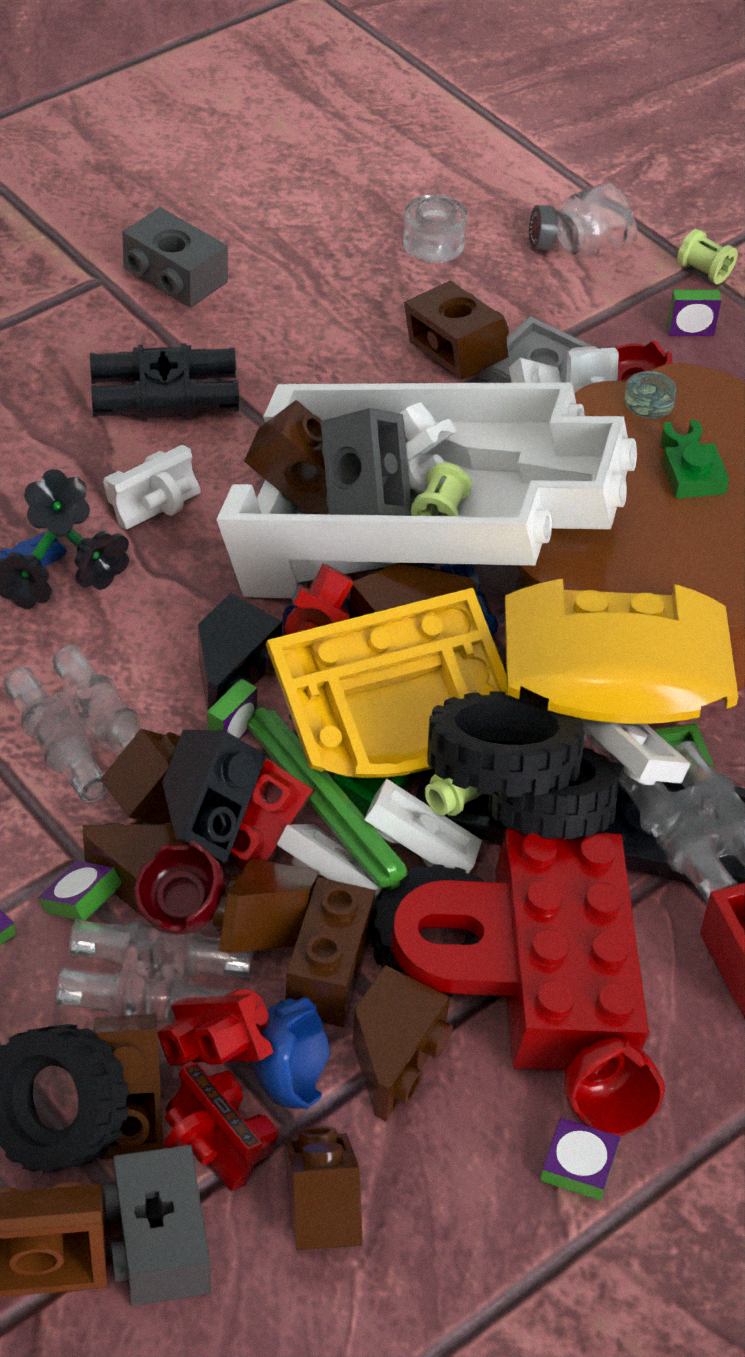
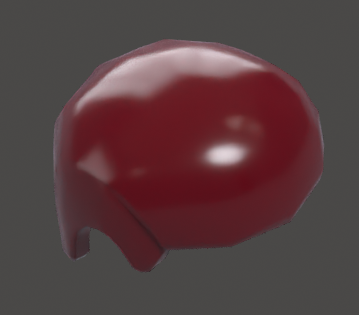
M191 840L187 845H162L153 859H150L141 868L134 886L138 912L156 930L162 933L183 935L200 931L213 920L214 912L218 908L221 898L226 894L222 867L205 847L194 840Z

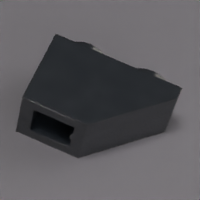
M232 593L198 623V657L207 711L241 679L255 685L265 674L269 675L275 671L266 642L269 639L282 636V621Z
M183 730L162 782L175 838L186 845L191 840H194L205 847L219 863H226L267 755L225 730Z

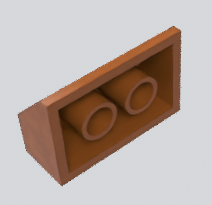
M63 1182L48 1189L24 1191L11 1187H0V1297L108 1288L101 1184L85 1185L80 1182Z

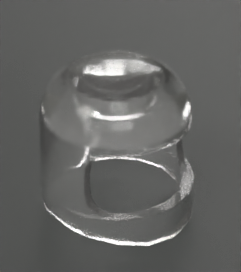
M603 182L567 197L557 207V238L563 248L575 257L590 258L596 256L600 252L602 238L613 248H622L637 240L636 223L627 199L621 190L611 182ZM622 226L624 229L623 237L616 235L610 228Z

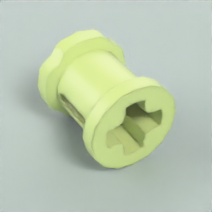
M694 229L684 239L678 251L677 261L678 264L684 267L692 266L708 275L709 281L718 285L730 275L737 261L738 252L731 245L723 247L708 239L704 231Z
M437 463L435 467L429 469L425 481L427 487L424 493L419 494L414 499L411 505L412 516H438L441 512L444 513L443 516H458L457 508L460 502L467 498L472 491L473 483L470 476L457 465ZM445 477L444 483H441V479Z

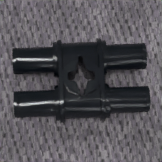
M181 343V347L143 348V345H138V347H133V352L90 353L91 384L135 382V385L91 386L93 418L98 416L137 415V419H142V422H146L147 418L186 416V420H191V417H196V413L211 411L239 412L238 380L228 382H194V379L236 378L234 347H229V349H191V345Z

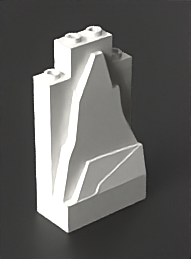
M572 382L278 384L263 416L265 423L295 400L322 421L368 408L400 413L409 406L421 402L436 423L449 418L457 430L456 433L424 455L429 459L434 454H437L443 459L444 463L459 466L470 476L473 483L472 491L467 498L460 502L457 508L458 516H443L444 513L441 512L438 516L306 514L265 480L257 498L252 485L232 484L216 520L243 597L292 598L299 583L307 587L308 582L315 579L322 563L343 574L383 568L395 563L535 566L542 543L550 541L552 528L611 529L617 507H624L626 502L627 471H634L636 467L637 446L635 439L628 438L624 416H585L583 405L576 404ZM443 477L440 482L444 483L446 478ZM413 489L410 490L411 505L419 495Z

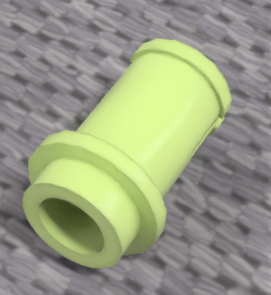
M436 774L425 788V797L430 808L440 816L446 814L449 816L458 815L463 811L464 804L482 795V793H477V788L468 787L467 789L457 787L452 784V779L443 780Z

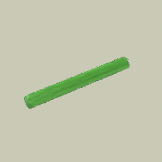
M265 707L255 709L254 716L247 721V728L279 767L315 789L308 803L378 888L386 887L391 891L398 888L400 881L407 876L406 865L375 828L364 820V815L326 770L321 772L309 768L299 738L277 712L272 709L266 710Z

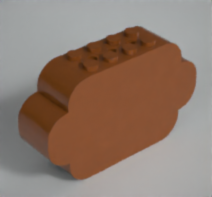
M675 363L663 365L649 371L643 376L638 385L621 381H602L579 389L574 393L576 404L583 405L585 416H624L628 438H634L636 441V467L634 471H627L626 502L624 507H617L611 529L552 528L550 541L542 543L536 565H516L520 576L514 592L535 584L563 579L564 590L672 595L674 584L702 593L726 606L737 691H740L745 687V383L737 377L720 370L693 364ZM642 387H651L657 391V396L654 399L668 401L670 408L664 410L654 408L647 414H639L633 409L635 403L630 401L629 395ZM696 419L701 424L703 430L700 444L715 443L729 477L726 494L675 499L662 465L664 449L661 446L663 425L664 422H670L676 433L687 435L690 420Z

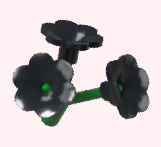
M51 469L43 474L41 481L32 482L26 487L24 497L30 506L27 512L29 523L38 529H48L31 555L24 556L20 553L12 552L8 554L6 559L0 558L1 597L12 599L17 606L24 609L33 608L36 602L46 603L51 598L53 591L47 583L49 573L42 566L41 559L55 537L61 538L65 536L77 546L75 564L78 570L75 580L83 588L93 585L99 590L105 589L112 583L114 576L122 573L128 566L129 557L125 552L128 549L129 541L121 533L111 535L107 531H101L95 534L93 538L84 539L72 529L74 524L86 521L90 513V507L85 500L87 487L80 478H67L62 471Z

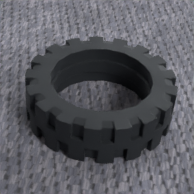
M490 691L489 695L482 696L478 692L464 694L463 699L449 698L444 701V706L437 705L432 710V716L430 715L427 762L430 768H435V774L443 780L450 778L453 780V785L463 789L468 787L477 788V793L493 795L494 791L505 792L507 797H522L524 792H531L534 796L549 793L550 788L561 790L569 785V780L575 781L579 777L585 729H583L584 724L581 718L548 711L549 699L543 698L539 701L532 699V695L520 693L519 699L505 695V692ZM487 741H512L526 745H503Z

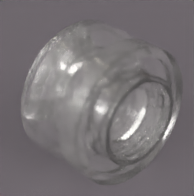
M425 195L412 200L406 206L404 214L403 246L405 250L419 260L433 263L446 262L458 257L465 248V230L468 217L465 207L457 200L443 195Z

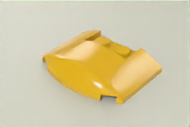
M563 579L535 584L505 595L507 694L519 699L520 689L524 687L542 697L548 698V711L581 719L625 724L668 723L699 718L701 706L722 698L725 700L726 709L737 705L738 691L726 606L711 597L674 584L672 595L564 590Z
M473 588L269 639L266 642L268 653L309 768L321 772L326 770L343 776L358 778H385L432 769L427 762L429 718L430 715L432 716L434 707L437 705L444 706V701L452 697L463 699L464 694L478 692L482 696L489 695L490 691L505 692V695H508L507 674Z

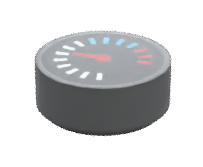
M535 205L529 222L530 246L532 250L550 251L554 247L557 238V212L553 206Z

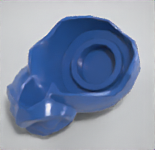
M302 997L299 1000L290 998L286 999V1001L281 1000L276 1006L273 1005L268 1009V1025L260 1033L271 1043L274 1053L261 1061H252V1068L263 1091L274 1103L286 1108L306 1110L319 1101L322 1093L316 1090L315 1085L330 1057L329 1043L323 1030V1022L317 1013L316 1005L308 997Z

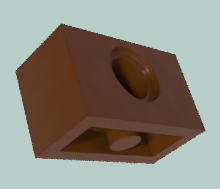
M452 281L441 284L404 302L409 341L463 380L509 357L506 338L509 334V329L504 316Z
M295 400L258 428L244 462L306 514L329 515L326 502L325 464L322 454V420Z
M317 877L286 972V999L299 1000L302 997H308L316 1005L317 1013L323 1023L344 1028L372 935L376 890Z

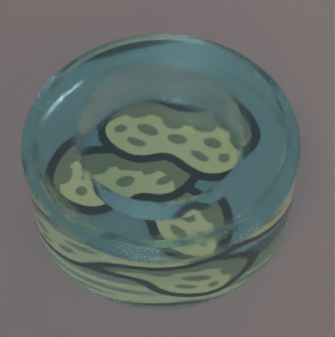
M654 371L639 372L631 376L627 381L624 403L632 413L640 417L661 418L673 410L677 387L669 377L662 373Z

